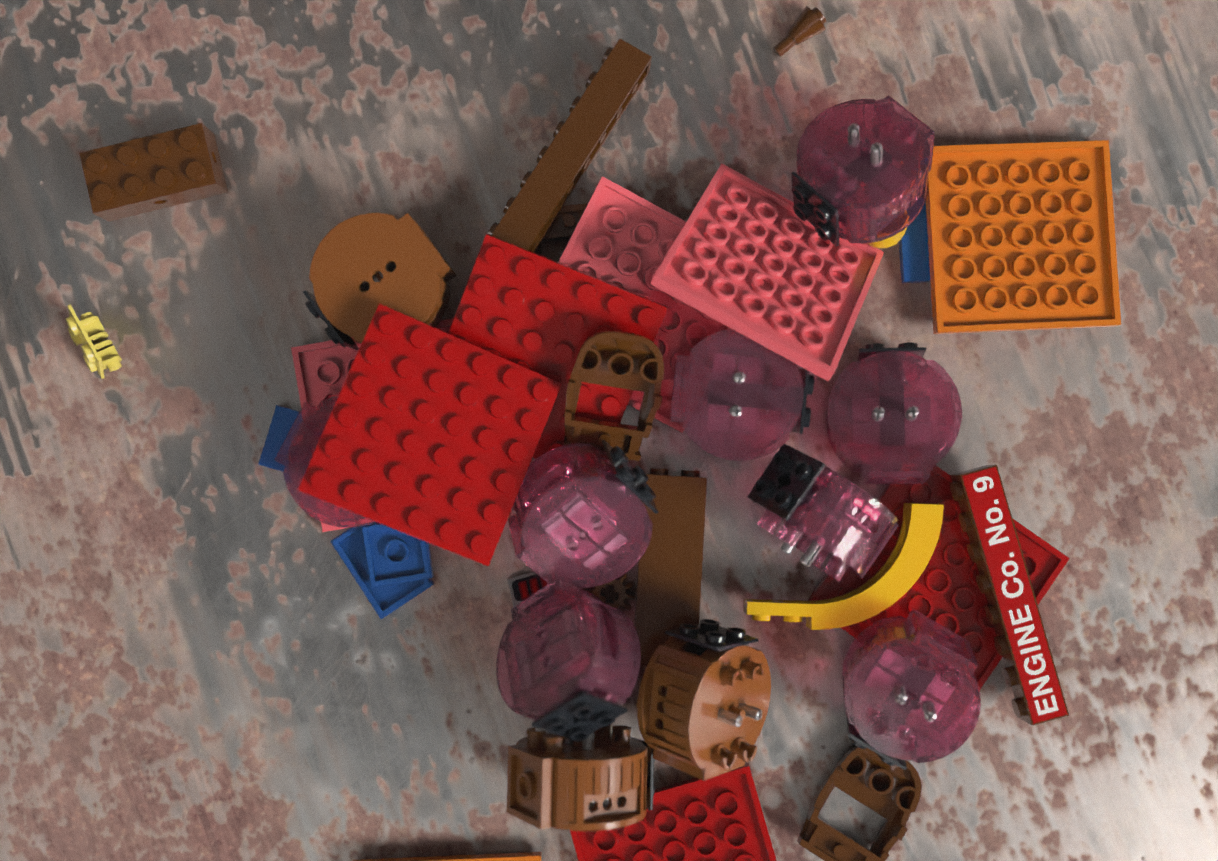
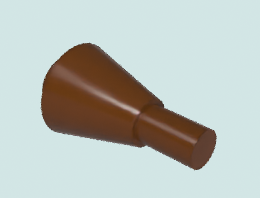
M806 6L787 33L788 35L774 46L773 50L781 58L794 45H799L826 31L823 25L826 22V18L818 8L814 7L811 9Z

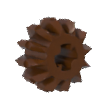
M611 566L609 576H606L603 567H599L598 573L601 579L592 574L588 576L589 581L595 587L589 585L583 587L584 592L594 594L587 597L584 602L586 605L596 602L597 604L593 607L592 614L596 615L603 608V619L605 620L609 619V610H614L616 618H621L620 606L627 611L632 609L625 599H636V593L625 591L634 587L635 582L633 580L625 583L622 582L628 575V572L625 570L620 573L618 578L615 577L616 566ZM607 585H614V591L619 592L617 597L613 595V600H606V596L604 593H601V589L604 588L606 590Z

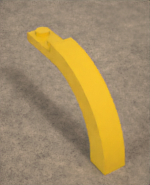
M904 503L901 530L891 555L880 570L858 588L841 596L814 601L744 599L743 611L747 615H751V620L770 621L771 616H783V621L802 622L803 617H806V626L811 630L846 627L879 614L899 600L915 584L925 570L939 539L944 505Z

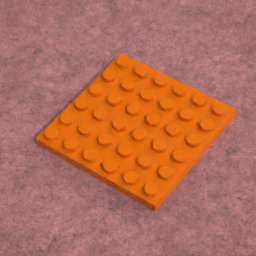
M1109 140L926 146L922 150L934 334L1116 327L1121 325Z

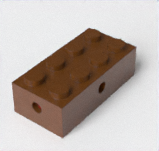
M203 123L79 153L93 214L109 222L228 193L215 134Z

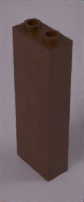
M650 468V474H646L649 478L646 483L656 495V498L653 500L658 513L655 514L641 501L632 656L634 666L648 665L659 645L664 644L672 637L665 634L667 630L679 628L680 624L683 623L699 624L707 478H701L700 471L681 470V476H668L669 469Z

